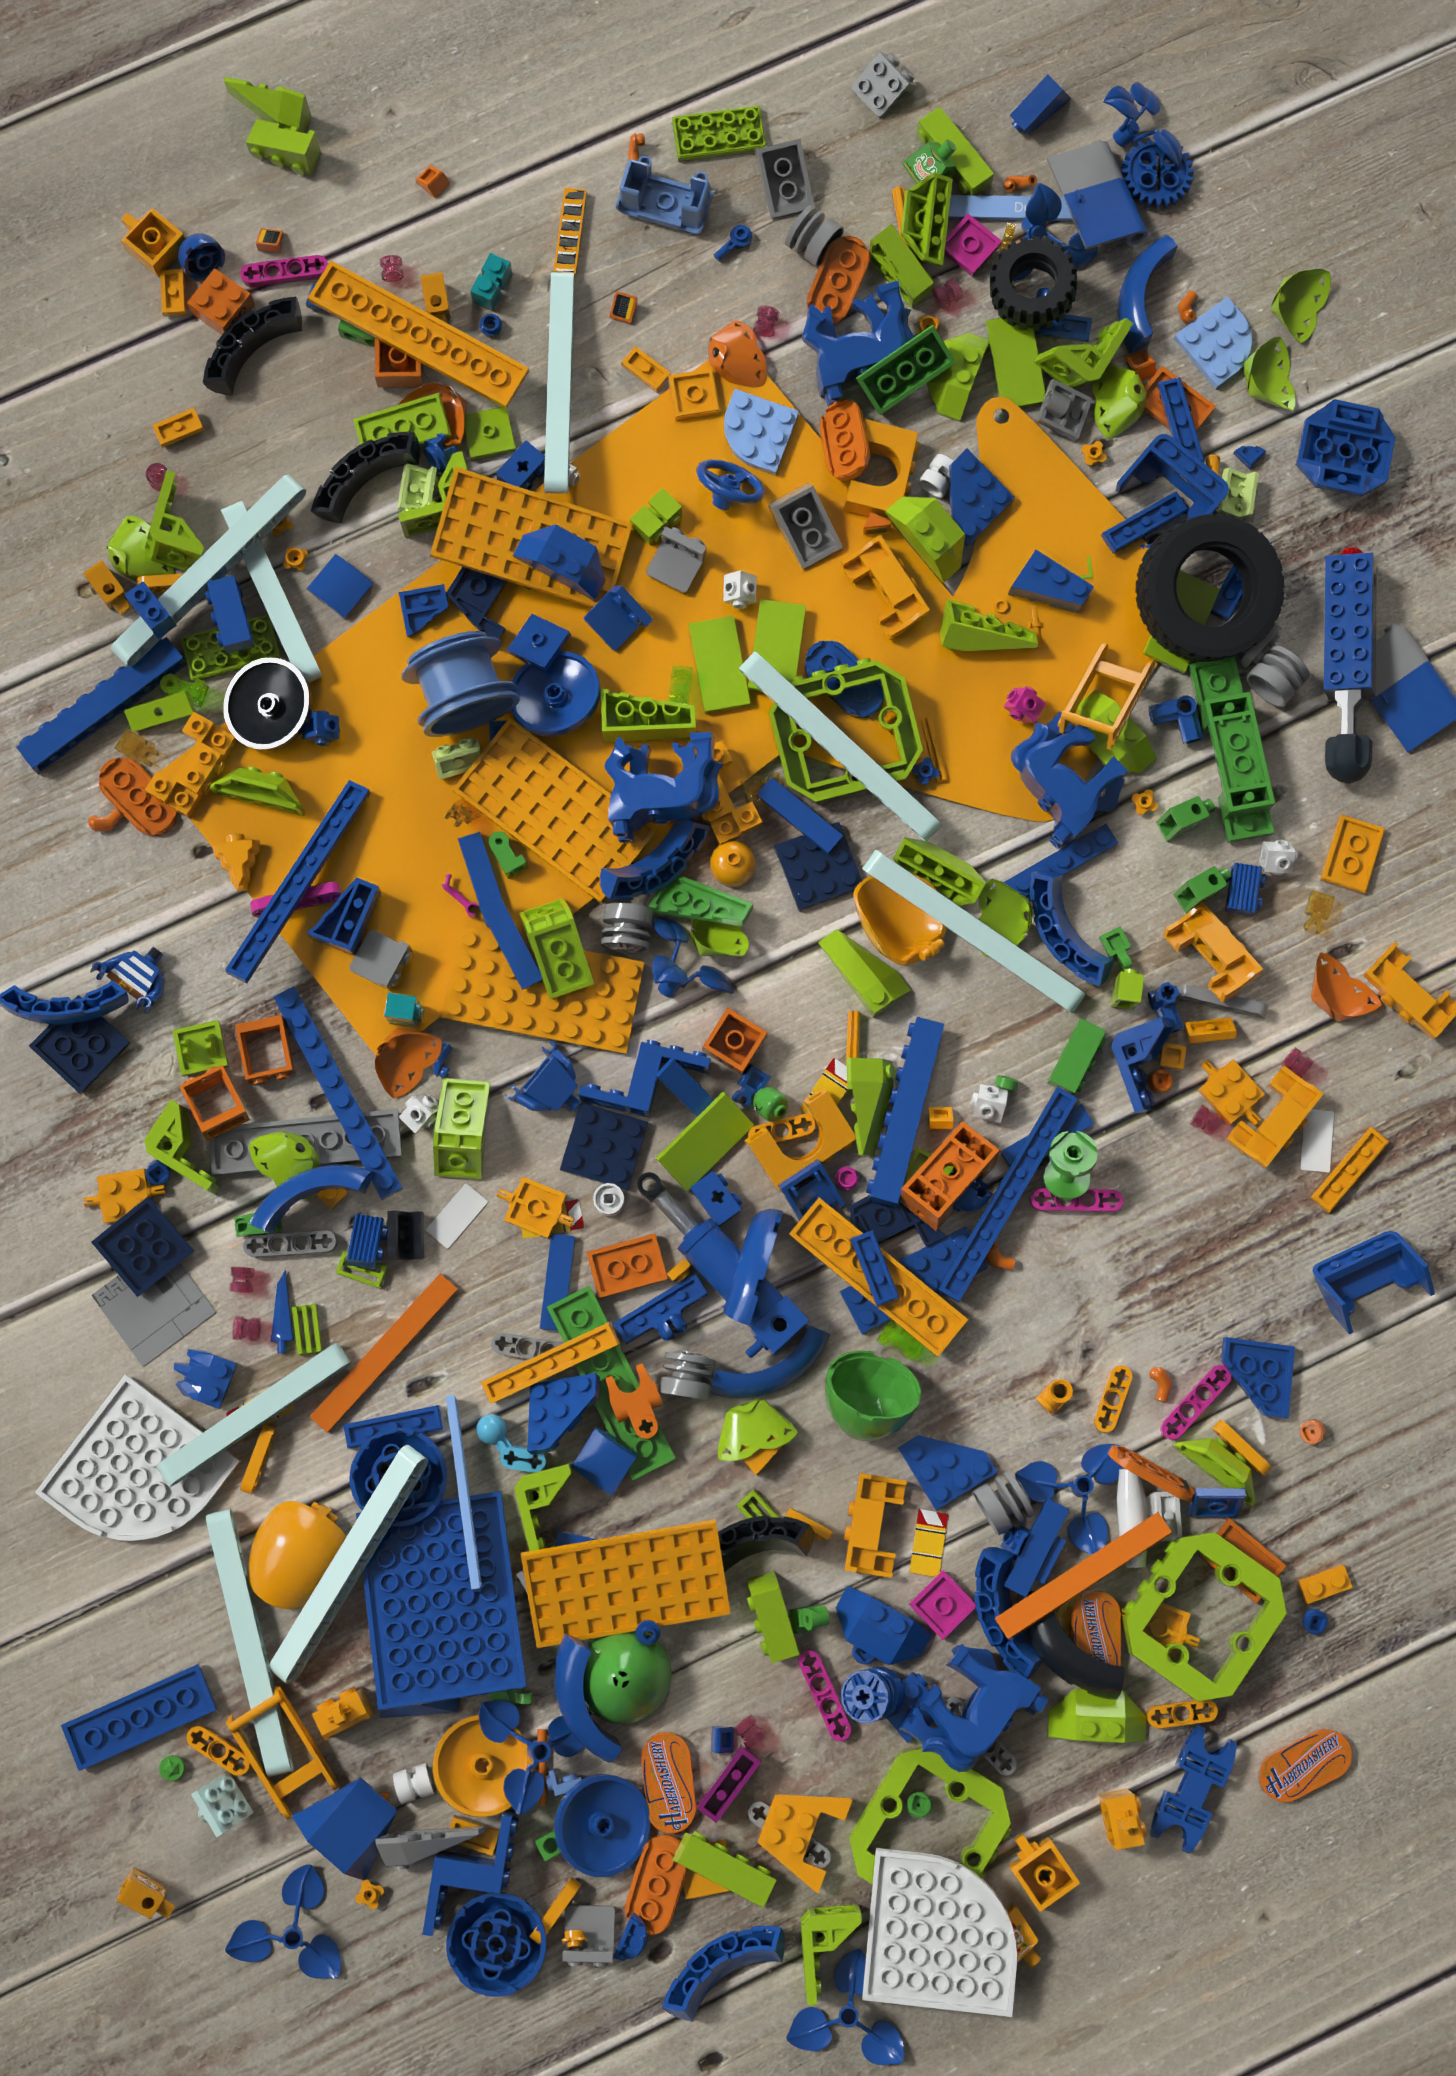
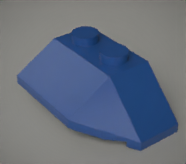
M556 524L523 535L512 555L595 601L605 581L597 547Z
M849 1586L846 1587L835 1607L846 1641L887 1665L920 1657L932 1636L929 1631L915 1621L875 1598Z

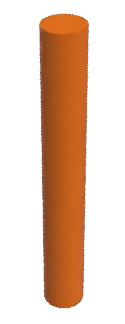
M537 1729V1741L547 1743V1729ZM547 1761L538 1762L537 1772L541 1773L544 1778V1791L537 1805H547Z

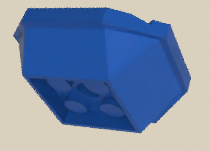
M1334 399L1305 419L1295 465L1315 488L1362 497L1387 482L1395 436L1383 419L1384 416L1379 408ZM1340 450H1345L1349 456H1343Z

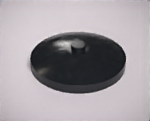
M262 658L253 661L243 667L228 686L224 699L226 724L233 736L250 748L260 751L281 749L296 740L306 728L313 707L312 690L305 675L297 667L285 660Z

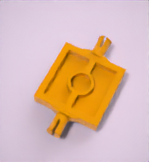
M1208 1059L1200 1065L1209 1077L1206 1083L1197 1091L1228 1125L1244 1115L1253 1126L1261 1120L1252 1108L1265 1094L1234 1059L1219 1069H1216Z
M146 1169L97 1176V1196L84 1197L83 1201L93 1200V1202L84 1203L85 1207L99 1205L102 1210L104 1223L116 1222L147 1196L152 1199V1196L166 1195V1190L157 1191L166 1189L165 1184L151 1187L146 1177Z
M523 1176L518 1188L513 1193L499 1188L498 1192L500 1193L496 1195V1197L509 1202V1209L504 1221L549 1239L553 1227L558 1222L571 1227V1222H574L575 1219L562 1213V1206L567 1196L565 1193Z
M1165 1603L1160 1604L1143 1629V1632L1163 1646L1170 1642H1176L1179 1644L1186 1643L1197 1648L1199 1644L1190 1641V1639L1200 1642V1638L1187 1634V1623L1191 1614ZM1177 1648L1171 1650L1169 1654L1170 1659L1175 1660L1178 1652Z

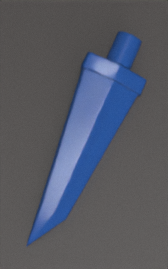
M286 1270L277 1283L271 1342H277L278 1354L287 1353V1341H294Z

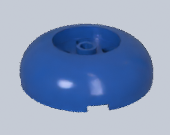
M391 1428L371 1436L361 1445L350 1468L351 1492L356 1504L363 1511L385 1475L380 1471L381 1465L386 1463L390 1466L402 1447L410 1445L428 1459V1464L418 1480L420 1488L411 1491L403 1505L410 1506L407 1508L402 1507L401 1510H409L419 1503H432L427 1508H423L413 1515L401 1518L396 1517L391 1526L411 1525L426 1518L439 1505L447 1485V1467L437 1445L424 1434L407 1428Z
M490 1892L479 1895L468 1901L457 1912L451 1922L446 1940L448 1961L459 1981L470 1990L492 1997L513 1994L534 1979L544 1961L546 1933L542 1920L528 1902L516 1895L506 1892H500V1894ZM486 1921L493 1924V1929L490 1932H486L483 1929V1923ZM510 1926L517 1928V1935L514 1937L507 1934V1928ZM535 1928L541 1935L540 1944H537L529 1937ZM495 1937L500 1938L501 1945L494 1944L493 1940ZM480 1947H486L488 1950V1955L485 1957H480L478 1955V1949ZM506 1951L510 1952L513 1956L509 1962H505L502 1959V1954Z

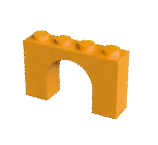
M865 419L870 453L882 455L889 459L896 469L897 478L886 486H873L851 480L843 510L868 517L870 512L889 519L884 511L902 496H908L911 482L907 480L909 475H913L916 462L912 461L913 454L917 455L920 442L916 441L918 432Z
M823 1088L803 1101L819 1129L817 1144L808 1154L801 1157L784 1155L770 1132L765 1128L744 1140L766 1176L778 1191L780 1190L778 1185L817 1159L822 1164L829 1162L834 1158L833 1154L839 1150H847L854 1144L853 1141L856 1140L853 1130L831 1095Z

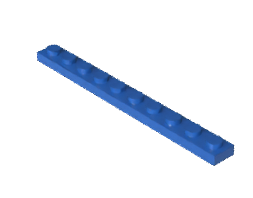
M351 780L347 782L226 967L225 971L228 975L246 984L249 982L371 794L369 789Z
M293 986L274 996L275 1002L364 1168L375 1172L371 1181L381 1200L403 1190L297 990Z
M1056 1087L938 1291L956 1302H960L1078 1098L1060 1087Z

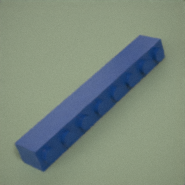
M165 637L159 640L135 665L118 668L107 681L99 682L92 692L81 695L74 705L70 708L62 709L51 722L43 723L32 736L24 737L16 748L31 768L39 774L121 714L125 709L132 706L186 666L187 663L170 640Z
M917 1017L915 1023L910 1022L907 1036L911 1037L909 1045L904 1044L901 1058L905 1059L903 1068L898 1067L895 1078L896 1081H899L897 1090H892L889 1103H893L892 1111H887L883 1124L888 1127L886 1134H881L878 1148H882L880 1157L875 1156L872 1170L876 1171L874 1180L869 1179L866 1193L870 1194L869 1201L895 1208L898 1205L944 1027L943 1023Z

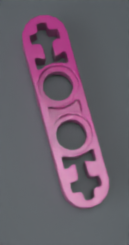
M321 255L258 262L243 266L240 275L243 283L248 287L319 279L328 263L325 257ZM317 263L321 264L319 271H316L315 268ZM305 264H308L309 272H307ZM294 265L302 267V271L297 275L290 272L291 267ZM271 268H277L280 270V273L277 277L273 278L268 276V271ZM260 270H263V274H264V277H265V278H262V277H261V272H260ZM249 272H254L253 279L248 278Z
M327 882L310 886L295 910L337 901L341 895L340 884ZM274 895L252 900L250 902L252 916L259 918Z
M1047 1188L1037 1189L1030 1196L1031 1206L1039 1211L1114 1212L1121 1208L1124 1201L1120 1192L1109 1189L1087 1190L1085 1194H1091L1095 1199L1092 1207L1083 1205V1195L1074 1198L1067 1207L1061 1206L1056 1196L1053 1199L1055 1207H1051L1052 1202H1044L1043 1206H1039V1202L1035 1201L1039 1193H1042L1044 1198L1052 1197ZM1098 1194H1102L1101 1199H1108L1110 1194H1112L1114 1199H1118V1203L1111 1207L1110 1203L1103 1202L1101 1203L1102 1208H1099L1100 1198Z
M1218 1365L1212 1367L1163 1420L1160 1425L1163 1437L1170 1440L1179 1438L1229 1384L1232 1375L1225 1366ZM1223 1370L1225 1372L1223 1375L1225 1380L1224 1382L1219 1380L1214 1384L1215 1387H1218L1215 1391L1214 1387L1207 1383L1206 1380L1208 1379L1212 1382L1216 1378L1215 1371L1221 1372ZM1200 1387L1209 1389V1399L1205 1401L1199 1399L1197 1392ZM1185 1404H1190L1194 1408V1414L1191 1418H1185L1181 1413V1409ZM1175 1414L1180 1420L1186 1422L1184 1426L1182 1423H1179L1175 1427L1176 1434L1167 1433V1423L1174 1424L1178 1420L1173 1417Z
M805 1650L799 1656V1666L831 1737L836 1741H844L851 1734L848 1719L819 1655L813 1650ZM807 1654L810 1657H816V1660L813 1662L815 1669L817 1670L819 1667L822 1669V1672L814 1673L809 1678L807 1673H811L810 1667L808 1665L804 1666L802 1663L805 1661V1655ZM816 1677H823L826 1680L827 1684L824 1690L817 1691L813 1688L812 1683ZM829 1699L835 1701L837 1705L835 1712L831 1714L823 1710V1703ZM841 1713L842 1718H838L841 1726L846 1725L847 1727L844 1730V1735L834 1734L833 1730L836 1729L833 1720L828 1723L827 1719L834 1718Z

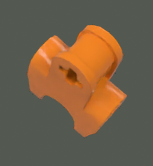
M641 1363L636 1365L640 1384L634 1392L624 1393L619 1390L612 1376L605 1379L609 1389L610 1403L618 1423L630 1419L636 1434L640 1438L649 1439L655 1436L658 1430V1423L652 1409L662 1406L663 1402L656 1384ZM641 1421L652 1422L653 1426L650 1428V1433L646 1434L644 1430H639V1427L642 1426Z

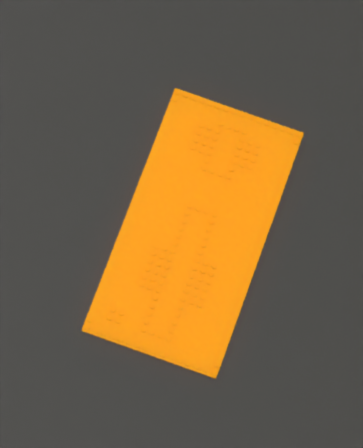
M708 359L693 371L711 369L713 367ZM713 369L720 414L675 421L669 388L570 463L579 469L578 474H580V478L574 487L571 486L569 488L568 494L545 493L544 483L533 491L630 523V518L644 505L647 508L650 507L648 501L663 488L682 506V518L673 527L681 530L684 536L690 539L697 538L707 546V556L689 590L686 593H681L647 576L646 570L662 539L658 542L654 541L649 545L631 528L615 586H623L649 614L653 621L648 626H639L616 651H613L584 621L583 618L592 609L591 607L534 589L529 590L522 585L509 581L486 617L505 627L506 630L500 639L501 647L499 651L491 657L499 681L512 682L519 669L527 663L510 655L507 649L530 615L534 614L570 632L571 636L561 651L572 652L585 658L595 669L602 689L619 694L620 692L629 693L630 696L640 698L645 696L657 701L664 702L666 700L695 706L696 733L712 732L715 736V743L723 740L732 759L731 765L719 771L720 779L729 795L779 756L769 717V711L774 702L764 692L748 690L751 706L705 714L688 623L734 616L742 661L744 663L753 653L760 599L806 605L796 677L803 676V679L809 678L805 670L807 652L815 643L824 640L841 643L858 660L870 658L871 662L877 660L885 666L889 665L919 641L944 611L946 600H951L953 596L892 523L889 532L863 534V528L868 516L843 510L851 480H837L828 471L822 440L800 413L776 476L750 467L739 460L732 452L724 431L725 414L734 389L794 410L796 409L767 374L762 386L749 387L728 382ZM759 370L757 373H755V375L758 377V379H760V378H759V374H760V372H761L760 370ZM708 459L733 463L755 475L762 483L765 494L762 500L757 503L740 504L734 502L733 506H730L728 510H721L712 504L713 492L708 490L698 480L696 468L700 462ZM708 469L719 477L726 474L735 476V474L728 471ZM744 481L741 483L740 490L745 494L751 495L755 493V489L749 482ZM808 483L814 486L843 548L802 569L768 508V504ZM879 535L882 536L896 559L900 558L906 568L905 573L909 578L912 577L918 585L917 591L930 609L929 615L912 624L907 631L892 640L888 639L877 622L878 617L891 609L870 577L867 575L852 584L840 566L843 559L852 555ZM440 560L399 592L441 584L445 585L447 592L462 566ZM741 570L757 576L756 603L746 605L744 609L733 608V605L723 602L724 575ZM398 592L314 655V659L323 677L309 683L313 696L312 713L328 711L329 715L339 717L340 733L338 740L330 742L328 746H318L316 742L303 740L301 733L289 745L273 751L256 750L237 740L224 761L225 767L219 775L216 774L212 781L214 783L238 768L247 769L248 766L261 770V773L270 774V772L280 773L284 776L283 778L286 779L305 811L304 816L215 795L211 790L208 794L203 795L190 816V820L212 848L215 845L225 843L226 836L232 834H244L245 840L260 841V853L256 855L255 865L250 869L251 879L246 890L254 900L275 894L349 780L369 789L371 794L311 886L336 882L340 884L342 894L356 877L379 886L381 895L357 951L370 930H375L398 943L403 941L409 944L412 949V957L409 963L403 966L399 982L390 991L350 970L349 967L355 955H350L315 941L308 936V931L314 928L322 919L324 913L328 912L337 901L295 910L280 932V935L375 1056L378 1051L377 1048L396 1028L422 1032L441 1018L459 927L464 926L492 932L489 927H486L480 908H470L469 913L477 915L476 918H470L466 913V908L442 888V884H445L446 875L451 874L452 878L450 879L449 886L461 893L470 903L475 902L479 906L458 838L477 832L481 833L503 903L522 938L528 939L519 916L520 912L563 898L573 916L594 899L455 794L452 789L466 772L441 780L438 778L431 751L436 750L437 747L442 745L451 746L458 744L462 739L476 738L480 745V753H482L490 743L489 723L455 735L444 737L426 736L423 727L418 724L420 714L428 708L420 684H409L401 678L403 670L408 666L407 661L409 657L422 647L447 636L468 631H478L448 597L449 608L413 636L407 637ZM746 677V682H747V687H748L749 679ZM601 696L594 714L576 730L559 736H540L531 733L612 794L615 782L605 770L604 765L615 747V742H603ZM512 711L494 720L505 721L511 718L517 722ZM226 722L219 726V728L232 734ZM796 724L797 729H802L798 724ZM798 735L794 739L797 740L802 738L803 736ZM691 739L624 742L626 746L633 745L634 749H641V745H649L651 754L649 757L648 774H660L675 778L682 771V768L680 766L681 758L674 752L672 743H679V746H687V742L692 741ZM193 747L159 772L173 779ZM630 762L624 767V770L630 772ZM675 820L668 821L666 824H655L654 821L649 822L658 831L632 864L645 858L659 846L670 831ZM497 831L504 832L508 836L511 844L510 848L514 855L518 857L522 854L528 868L510 878L506 877L489 845L490 836ZM388 993L417 997L418 1001L422 1004V1008H424L422 1022L418 1021L417 1028L390 1024L384 1017Z

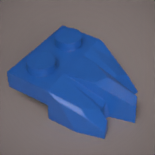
M188 1349L187 1355L190 1357V1362L174 1363V1370L185 1376L183 1380L176 1383L177 1388L184 1396L221 1409L238 1363L203 1350Z

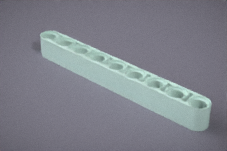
M242 501L221 509L229 529L247 512ZM260 541L243 560L290 663L297 667L310 683L323 676Z
M339 1343L331 1345L161 1461L156 1466L169 1487L176 1485L351 1364L350 1359Z

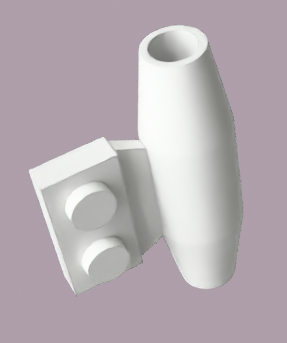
M1119 1469L1117 1488L1119 1537L1159 1512L1172 1531V1534L1162 1541H1170L1171 1539L1175 1540L1178 1537H1182L1180 1499L1166 1491L1153 1492L1145 1497L1141 1477L1127 1469ZM1147 1550L1128 1562L1126 1568L1146 1567Z

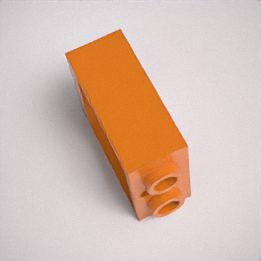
M282 1015L235 1025L245 1079L249 1083L253 1082V1085H261L267 1083V1079L276 1077V1080H284L290 1078V1074L296 1073L286 1021ZM279 1029L287 1066L254 1073L246 1036Z
M223 1065L212 1067L205 1074L189 1078L184 1084L179 1086L206 1141L250 1120ZM224 1082L236 1106L204 1122L192 1097Z

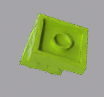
M1127 318L1118 322L1115 321L1112 325L1104 326L1097 335L1099 339L1096 344L1056 346L1037 355L1034 363L1055 380L1073 389L1087 385L1100 379L1133 323Z
M462 451L452 454L438 483L442 502H429L424 507L417 509L410 507L404 509L402 513H398L405 538L438 528L455 466L467 470Z
M167 470L144 550L151 561L187 571L202 556L204 547L182 518L170 515L178 482L174 481L176 473ZM164 526H169L171 531L166 530Z
M563 898L519 913L528 941L535 954L549 999L594 984L572 913Z
M443 1078L433 1137L434 1176L482 1180L485 1120L491 1088L490 1082Z
M170 1099L144 1139L146 1152L208 1192L216 1195L221 1188L215 1184L217 1179L203 1170L197 1173L196 1169L198 1167L184 1159L192 1147L188 1110Z
M571 1464L521 1476L514 1488L529 1551L547 1548L544 1537H539L537 1528L541 1527L538 1513L534 1514L533 1509L553 1503L573 1475ZM534 1491L538 1492L539 1494L538 1500H534Z
M858 1904L808 1908L800 1918L807 2005H817V1997H822L820 1977L815 1976V1971H820L818 1952L834 1951L862 1923ZM821 1932L823 1934L822 1936L817 1937V1933Z

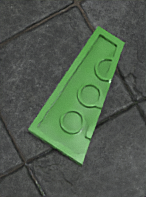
M679 875L670 884L657 891L648 907L653 909V913L743 926L753 910V903Z

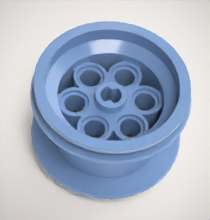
M482 631L462 632L434 641L409 657L407 661L408 666L403 670L401 678L409 684H420L428 708L420 714L418 724L423 727L426 736L444 737L488 724L489 721L502 717L518 705L520 697L516 693L518 690L517 684L510 681H499L491 657L501 647L499 639L488 637Z

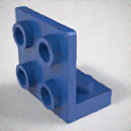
M615 585L583 618L613 651H616L639 626H648L653 621L649 614L623 586Z

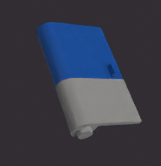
M1097 140L1090 145L1047 157V162L1086 250L1123 238L1126 239L1128 244L1132 245L1141 242L1147 237L1148 231L1108 142Z
M1395 622L1384 630L1386 634L1376 640V697L1369 699L1409 753L1446 726L1456 722V697L1402 623L1397 625Z

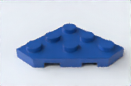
M968 448L949 465V475H951V517L965 533L964 545L966 547L1015 498Z
M1223 1337L1221 1362L1261 1415L1284 1419L1289 1418L1295 1346Z
M592 1373L535 1383L530 1386L527 1452L534 1455L552 1452L560 1444L558 1441L567 1431L571 1432L583 1418L581 1415L585 1410L599 1400L600 1376Z
M920 1435L915 1436L898 1447L899 1452L935 1510H938L997 1473L989 1457L982 1450Z

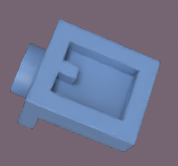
M555 1768L550 1769L549 1776H546L549 1791L554 1790L555 1796L567 1793L576 1783L583 1780L582 1775L576 1777V1773L561 1777L562 1781L558 1782Z

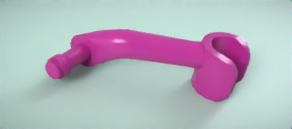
M447 874L442 888L466 908V913L470 918H476L477 915L469 913V910L472 907L479 908L478 904L475 902L470 903L461 893L449 886L452 875Z

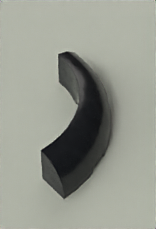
M287 297L271 301L268 306L257 311L252 309L236 320L216 342L217 347L212 357H209L206 363L203 384L215 393L233 395L234 385L241 368L257 349L279 336L302 331V314L297 297Z
M414 432L387 434V437L375 441L372 439L348 452L330 470L331 474L323 486L320 485L311 512L324 520L342 523L345 511L352 498L369 480L386 470L404 466L407 463L419 465L420 447L416 434Z
M769 1516L752 1517L731 1524L718 1531L724 1573L744 1558L763 1551L787 1550L807 1557L814 1540V1532L810 1524L785 1516L784 1518Z
M1030 1591V1592L1028 1593L1027 1597H1028L1029 1595H1031L1032 1593H1034L1035 1591ZM1022 1595L1018 1596L1017 1603H1019L1026 1597ZM1054 1611L1026 1629L1032 1641L1031 1645L1038 1656L1057 1676L1068 1684H1074L1086 1690L1088 1694L1116 1700L1120 1696L1124 1683V1667L1104 1663L1081 1650L1066 1635Z

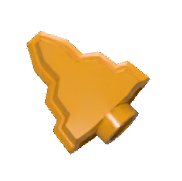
M244 834L226 836L225 843L213 846L214 856L220 860L222 868L229 872L230 881L238 892L246 891L251 879L250 869L255 865L256 855L260 853V841L245 840Z

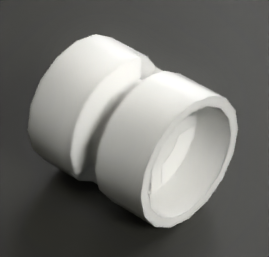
M937 454L929 465L930 469H927L919 479L920 486L932 496L943 498L950 488L951 475H949V465L953 460L945 455Z
M611 1183L602 1184L594 1192V1205L600 1214L606 1217H613L621 1213L625 1205V1198L622 1190L617 1185Z
M427 1762L414 1766L412 1771L404 1769L393 1773L394 1786L401 1804L414 1801L418 1795L424 1798L435 1794V1785Z

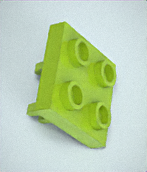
M219 1020L172 1030L182 1077L203 1073L212 1067H219L221 1065L224 1068L229 1067Z

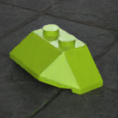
M933 172L905 191L900 235L922 261L941 267L944 261L953 179Z
M966 333L943 341L956 363L926 383L938 414L958 422L961 421L989 346L988 339L972 333Z
M902 496L884 511L942 583L961 568L965 533L936 498Z
M1095 689L1080 702L1078 715L1113 726L1122 708L1116 701ZM1130 717L1111 750L1106 749L1107 734L1088 728L1096 739L1087 746L1104 765L1114 756L1128 772L1140 774L1157 759L1147 736Z
M248 766L247 769L238 768L210 786L211 791L215 795L302 816L305 814L290 785L280 773L270 772V774L261 773V770Z
M904 837L893 857L896 864L928 881L937 892L958 906L975 904L986 885L984 879L970 864L928 841Z
M1217 1437L1215 1439L1204 1438L1174 1442L1171 1445L1224 1488H1245L1246 1497L1243 1503L1247 1506H1254L1256 1502L1251 1468L1246 1465L1247 1460L1240 1454L1235 1452L1233 1455L1226 1449L1228 1445Z
M1074 1688L1048 1711L1047 1736L1078 1741L1146 1742V1716L1124 1691H1121L1120 1696L1115 1700L1088 1694L1084 1689Z

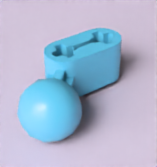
M487 1414L478 1421L476 1433L483 1443L494 1445L501 1454V1464L505 1468L526 1472H539L545 1467L547 1463L545 1453L536 1454L538 1459L542 1460V1463L535 1467L532 1461L527 1460L534 1457V1455L527 1452V1447L512 1445L505 1436L507 1425L500 1416ZM511 1451H514V1456L519 1458L515 1459L513 1463H510L509 1458L506 1457Z

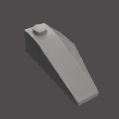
M486 1826L395 1831L375 1839L385 1866H394L395 1870L408 1869L409 1865L485 1832Z

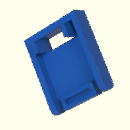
M818 1159L778 1185L799 1221L818 1198H821L837 1212L839 1211L833 1204L837 1201L842 1209L846 1207L842 1197ZM813 1174L814 1177L800 1187L794 1188V1185Z

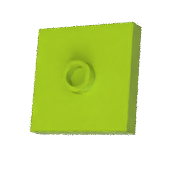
M499 407L466 415L465 433L471 460L516 451L507 409Z

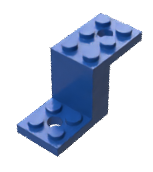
M647 1040L646 1043L641 1042L627 1097L622 1091L610 1089V1092L602 1091L600 1086L587 1083L586 1087L580 1086L578 1095L580 1101L649 1118L659 1080L655 1075L662 1068L663 1063L666 1064L670 1058H673L684 1069L709 1074L711 1058H707V1054L700 1051H693V1054L683 1052L684 1048L670 1045V1048L660 1046L661 1043L658 1041Z
M507 1809L502 1815L495 1859L447 1851L437 1853L434 1858L422 1935L432 1936L435 1930H439L440 1925H442L444 1910H440V1906L446 1900L448 1886L500 1894L503 1887H507L511 1868L506 1867L507 1862H511V1858H513L515 1843H510L511 1836L515 1837L519 1818L515 1817L514 1810Z

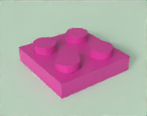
M967 214L946 237L944 254L973 277L1001 246L1002 240L970 214Z
M944 1570L908 1603L942 1640L976 1608V1604Z

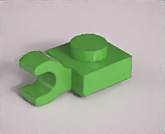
M1121 926L1101 935L1099 940L1108 957L1116 956L1122 971L1131 968L1133 963L1126 952L1131 948V945Z
M516 1690L490 1693V1701L505 1700L514 1705L516 1703L531 1704L533 1703V1693L516 1692Z

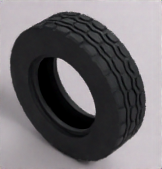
M1224 514L1200 515L1170 527L1150 545V549L1146 551L1142 558L1143 562L1139 565L1137 573L1136 602L1138 609H1140V617L1143 624H1146L1150 635L1164 649H1169L1170 653L1178 657L1182 656L1187 660L1199 662L1218 661L1250 650L1265 638V634H1268L1275 625L1274 621L1278 619L1280 614V607L1284 599L1285 592H1283V588H1285L1284 575L1282 576L1283 569L1274 547L1270 545L1269 540L1263 533H1259L1258 529L1248 522L1245 523L1244 520L1237 517H1229V515ZM1196 551H1213L1225 556L1234 564L1241 577L1243 594L1239 609L1226 624L1219 627L1202 625L1193 620L1184 611L1178 599V573L1186 559Z

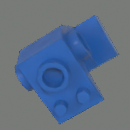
M1022 1525L1019 1528L1012 1526L1004 1534L1000 1547L1015 1554L1013 1560H1016L1030 1529ZM1056 1536L1035 1578L1036 1581L1041 1584L1045 1583L1066 1540Z

